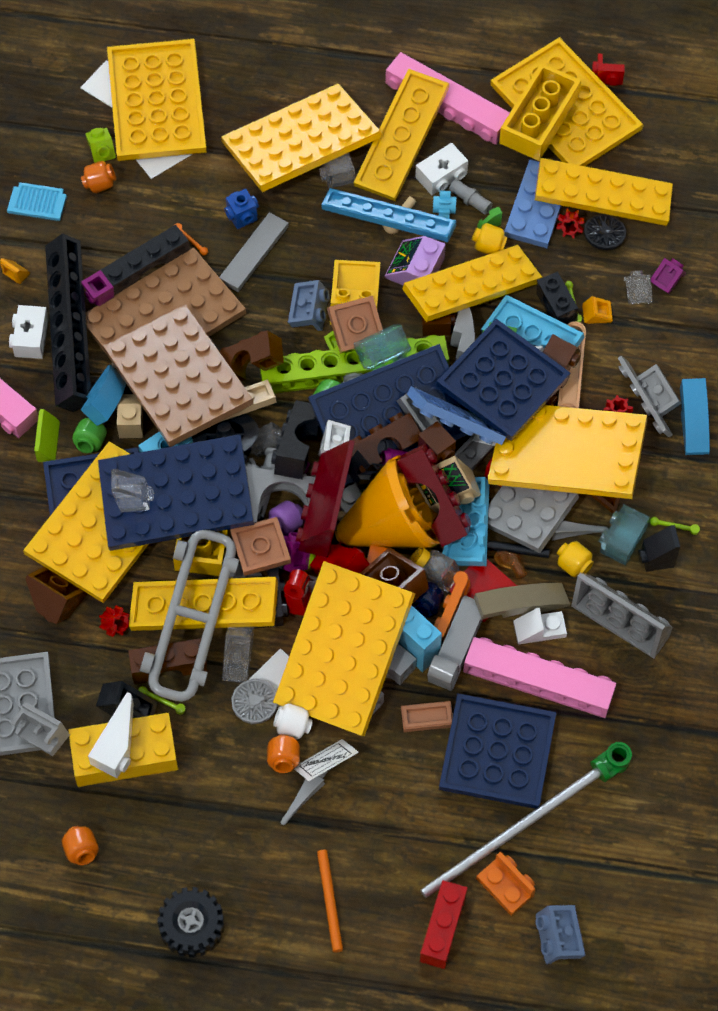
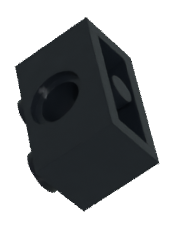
M555 272L538 279L536 294L548 316L566 325L577 321L578 307L559 273Z

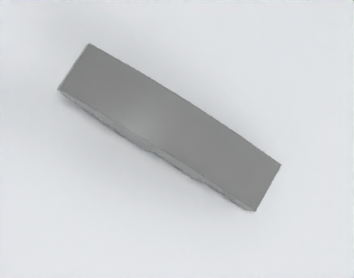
M470 307L458 311L450 342V346L458 348L455 361L475 341L473 317Z

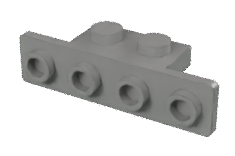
M621 355L618 358L621 363L619 369L625 378L629 377L632 384L630 387L637 397L641 396L644 402L641 405L648 415L652 414L654 417L653 425L658 433H664L666 436L671 437L673 434L662 416L682 404L657 364L637 376L628 360Z

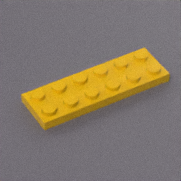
M408 68L379 128L381 138L373 141L354 180L355 187L396 201L450 87L448 82Z
M541 158L534 200L667 226L673 184Z
M515 245L405 282L402 289L424 320L429 322L536 285L537 280L541 279L542 276L521 248Z
M230 578L215 628L275 626L278 591L277 578ZM218 579L187 580L180 606L209 613ZM176 581L134 582L129 618V628L131 631L163 629ZM177 615L173 629L205 628L206 623Z

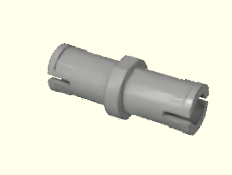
M457 178L451 183L449 191L463 199L466 205L473 206L484 215L489 213L493 203L482 197L478 190L475 188L471 189Z

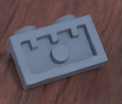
M319 280L294 284L288 324L291 327L313 325L317 331L323 330L324 322L327 318L326 309L327 303L330 300V294L328 289Z
M575 905L547 906L536 913V927L539 930L541 951L546 964H551L558 959H580L585 956Z

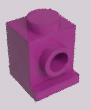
M101 270L81 281V284L86 289L85 295L91 304L94 303L97 306H101L114 298V288Z

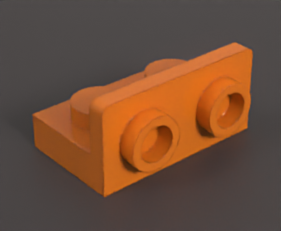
M501 852L496 855V859L476 876L481 885L510 916L515 914L534 897L536 889L533 880L527 874L522 875L517 869L516 862L509 855L504 856Z

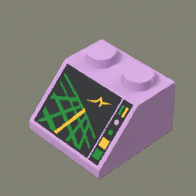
M426 236L403 240L385 274V279L404 285L405 282L438 272L445 258V243Z

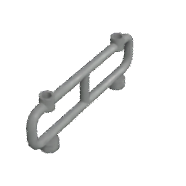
M200 530L193 533L188 542L177 541L173 559L182 561L156 653L145 652L140 672L149 674L148 683L150 689L160 697L183 702L195 695L199 685L204 686L208 672L203 671L230 572L236 573L239 559L235 558L236 546L234 541L225 534L212 530ZM202 539L218 542L226 547V554L209 613L180 606L196 547ZM177 615L206 623L188 687L182 692L162 687L158 682Z

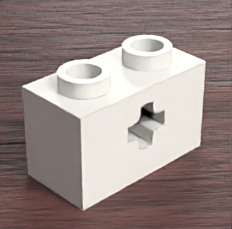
M450 143L416 165L415 178L431 195H434L437 192L444 191L456 178L461 180L466 176L468 160L453 143Z
M18 305L17 314H13L12 326L15 328L14 334H10L9 347L13 348L15 357L43 359L49 320L46 307Z

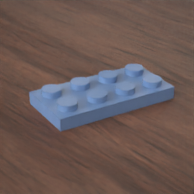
M529 159L504 231V236L548 248L562 206L534 200L539 162Z
M412 386L407 393L413 400L412 405L421 409L420 413L429 418H433V416L441 418L440 422L449 427H453L455 424L460 427L462 432L470 436L473 433L480 435L479 438L482 441L491 445L493 442L502 445L506 438L505 435L496 431L469 411Z

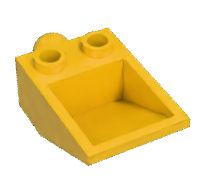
M335 260L331 306L373 296L378 311L380 262Z

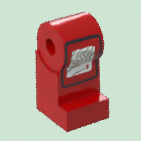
M299 569L291 571L289 580L284 586V595L289 614L304 616L312 595L309 586L311 578L306 572Z

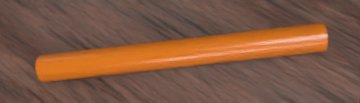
M319 850L317 855L333 952L343 951L328 852L327 850Z

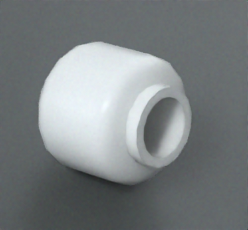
M288 703L283 708H278L273 726L277 727L279 735L284 734L298 740L304 733L308 734L310 732L312 719H309L308 710Z

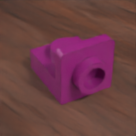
M664 258L649 281L667 294H670L681 276L684 277L686 274L682 269L684 265L673 258L671 261Z
M291 532L288 536H284L291 563L284 565L283 569L288 572L295 569L308 570L310 553L298 551L300 542H296V532Z

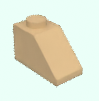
M123 394L117 405L119 438H143L144 409L134 394Z

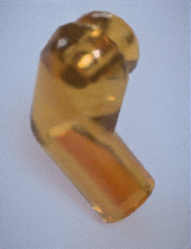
M499 551L494 555V561L501 567L512 569L517 579H522L528 574L517 554Z

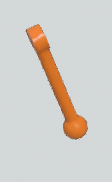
M180 223L174 224L177 225L189 242L199 250L202 256L208 254V249L202 247L182 229Z

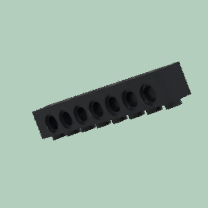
M62 233L45 246L56 407L75 412L83 407L88 399L86 396L91 390L84 287L81 284V281H83L81 242Z

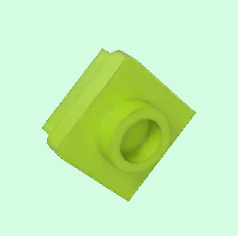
M95 128L85 133L94 163L116 158L112 138L107 128Z

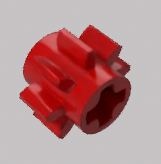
M567 209L564 216L558 215V220L561 223H558L556 228L562 229L563 237L567 234L575 238L577 231L583 232V227L580 224L584 223L585 218H579L578 210L574 213ZM574 221V224L567 226V223Z
M616 395V398L612 401L607 399L606 407L603 411L632 413L633 407L628 406V398L623 399Z
M117 605L114 609L106 607V611L99 615L101 618L99 628L107 630L106 635L114 637L115 633L123 636V632L129 627L128 618L130 614L123 612V608Z

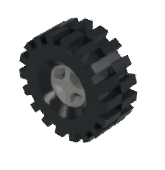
M187 887L182 888V892L179 894L177 891L171 893L172 898L169 899L167 897L163 901L164 906H160L158 926L164 944L168 945L170 951L173 953L177 951L178 955L184 957V954H189V958H195L197 953L203 956L206 954L205 951L207 949L212 951L215 948V943L220 942L221 933L224 932L222 908L220 904L218 905L217 899L214 896H209V892L206 890L199 892L198 887H193V891H188Z

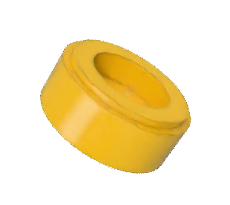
M424 547L418 548L409 560L423 568L430 559V552Z

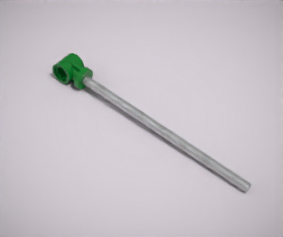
M623 742L611 744L608 750L590 762L593 770L420 890L425 898L440 889L442 880L452 881L597 778L607 782L618 773L625 772L632 758L630 747ZM621 754L625 760L617 762L612 758V755Z

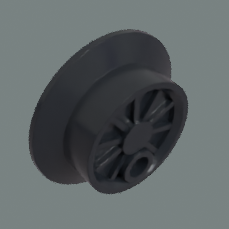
M242 414L219 422L193 435L192 441L195 443L240 434L244 455L248 457L252 446L258 439L259 429L253 418L247 414Z

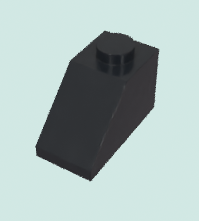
M671 525L643 540L642 547L638 550L640 563L644 564L646 572L675 567L680 550L675 525Z
M117 681L102 685L96 707L113 716L128 692L132 694L134 703L133 718L155 714L158 702L125 682Z

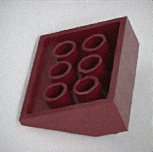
M349 440L322 453L319 462L314 461L311 476H315L314 484L309 483L306 497L310 498L309 506L304 505L301 519L305 520L304 528H298L296 542H300L298 551L327 557L335 531L355 441Z

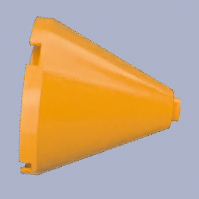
M397 455L386 462L338 523L335 536L340 544H344L347 547H370V545L404 548H431L440 544L431 527L433 520L438 514L429 508L416 484L407 482L397 463L401 455Z

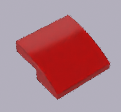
M488 559L487 566H469L464 571L471 582L467 596L473 599L475 593L517 586ZM453 582L447 589L451 593L454 589L455 583Z

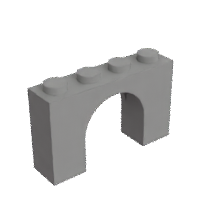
M253 464L246 465L254 523L257 522L261 501L265 496L275 491L291 492L298 496L304 505L309 506L310 498H307L306 494L309 483L314 484L315 477L304 474L303 480L275 475V468L268 470Z

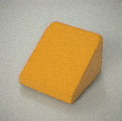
M4 258L0 260L2 273L18 284H21L30 274L27 269L12 260Z
M591 296L582 304L584 323H611L613 321L611 301Z

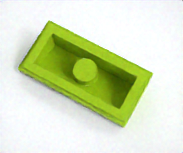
M44 409L39 410L34 451L38 462L56 460L59 435V420Z

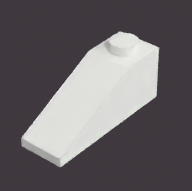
M128 692L88 755L90 765L115 778H118L121 772L124 773L131 762L130 749L134 703L132 694Z

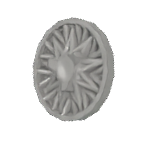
M259 679L247 680L234 690L231 698L232 709L235 715L243 722L250 724L263 723L269 720L276 712L278 704L273 703L276 691L266 681Z

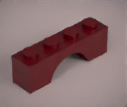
M425 443L401 455L397 463L408 483L423 484L429 487L437 496L439 513L433 520L431 527L443 547L467 536L471 529V521L466 512L462 513L459 507L460 500L456 492H451L447 484L449 479L445 471H440L436 463L438 459L432 448L429 449Z

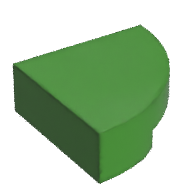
M496 207L490 210V215L484 220L481 218L477 227L481 228L485 223L496 227L500 226L502 220L501 209Z

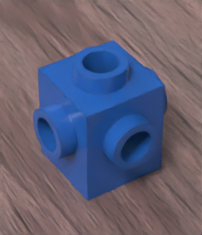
M247 189L233 192L230 196L226 197V207L224 210L227 218L232 220L235 227L239 229L257 221V208H259L255 196H250Z

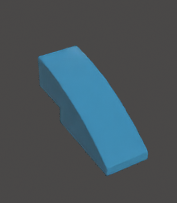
M108 365L86 396L88 399L81 408V411L97 426L108 421L118 405L126 386V382L113 366Z
M706 378L682 379L680 396L685 455L709 454V415Z

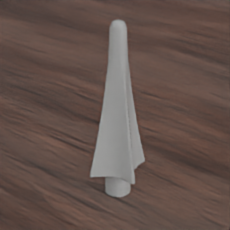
M563 520L552 535V541L584 534L607 532L608 527Z
M328 771L310 781L304 780L296 798L282 818L281 825H285L299 808L325 785L323 777Z

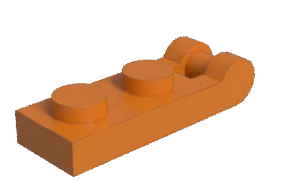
M463 571L455 573L453 577L454 589L451 595L448 594L443 603L445 610L442 617H438L434 624L442 633L441 641L445 640L464 595L467 596L471 586L468 575Z

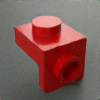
M598 53L597 61H593L592 72L604 84L622 85L625 65L603 64V54Z

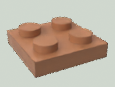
M373 296L327 308L340 354L386 341Z
M277 517L254 523L255 525L230 529L244 576L291 563Z

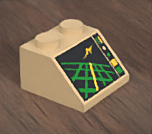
M456 456L437 464L440 471H445L449 479L447 484L451 492L455 491L458 495L460 505L469 504L476 497L481 496L473 470ZM415 483L429 508L438 514L439 501L435 493L429 487Z

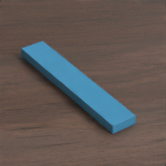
M332 188L329 189L321 204L322 210L449 242L456 227V220Z

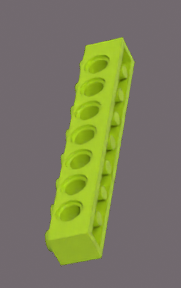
M430 335L419 339L407 338L396 342L385 341L341 354L339 348L327 351L315 350L304 354L291 353L288 356H283L284 364L267 371L260 369L261 381L268 379L274 394L314 389L318 387L321 381L326 379L343 383L345 375L352 373L366 374L400 360L396 356H403L405 358L438 344L441 346L448 366L449 355L445 335ZM373 359H380L381 361L376 362ZM350 362H357L358 364L352 365ZM327 365H334L335 367L329 368V367H326V366H327ZM304 368H311V370H309V371H305V370H303V369H304ZM281 371H288V373H286V374H282V373H280V372H281Z

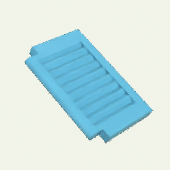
M20 182L18 187H13L7 213L60 221L67 195L63 194L64 189Z

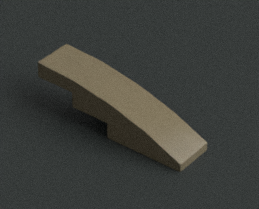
M562 583L518 585L475 593L474 596L481 619L502 615L503 618L518 614L525 615L536 608H540V612L543 613L570 606Z

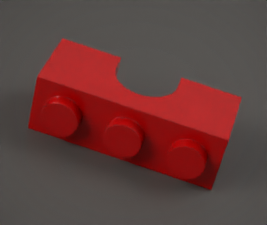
M442 880L420 953L421 963L445 969L456 926L466 899L467 887Z

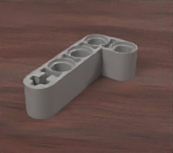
M466 595L462 598L439 654L434 656L427 674L428 682L450 691L453 690L472 639L476 637L483 620L473 598Z

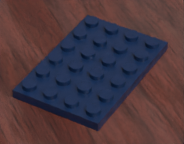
M440 344L308 397L322 434L324 435L327 421L331 420L351 426L349 440L359 435L364 439L371 435L368 430L380 423L385 427L391 423L389 418L400 412L406 415L396 400L408 393L411 386L466 410L463 405L436 386L437 380L449 369ZM443 424V428L454 440L468 435L462 432L460 427L455 424L453 427ZM382 439L377 447L379 456L387 448L399 450L390 439ZM418 441L402 451L409 452L419 447ZM365 471L361 474L357 473V475H371L372 473L376 472ZM347 474L345 485L354 482L349 474Z
M240 434L98 460L107 542L110 551L190 537L193 533L200 530L218 532L255 525Z

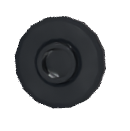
M598 214L592 216L586 222L584 236L591 246L601 250H612L624 242L626 228L619 218L613 215Z

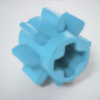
M440 191V196H434L433 213H439V216L449 218V214L456 213V197H450L451 191Z

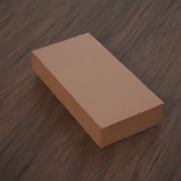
M451 701L401 706L403 732L451 728L453 719Z

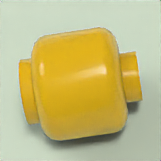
M485 223L481 228L476 227L472 241H475V249L489 255L504 249L507 236H504L505 232L502 228Z
M578 541L571 542L569 545L564 543L557 551V555H559L558 566L572 577H577L580 572L586 574L594 564L592 561L593 554Z

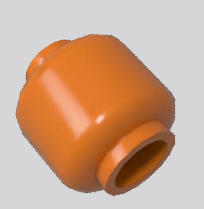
M98 161L84 168V175L81 176V180L85 189L89 188L93 193H99L113 187L116 175L110 163Z
M280 734L268 742L267 762L276 772L288 773L299 765L300 745L295 738Z
M74 826L62 838L63 850L71 863L78 865L89 864L95 859L99 851L98 843L90 828Z

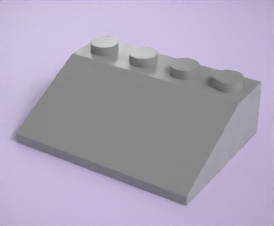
M581 572L577 576L571 607L654 659L670 637L673 627L670 626L669 622L662 617H656L651 614L642 604H635L623 592L615 591L608 587L604 580Z

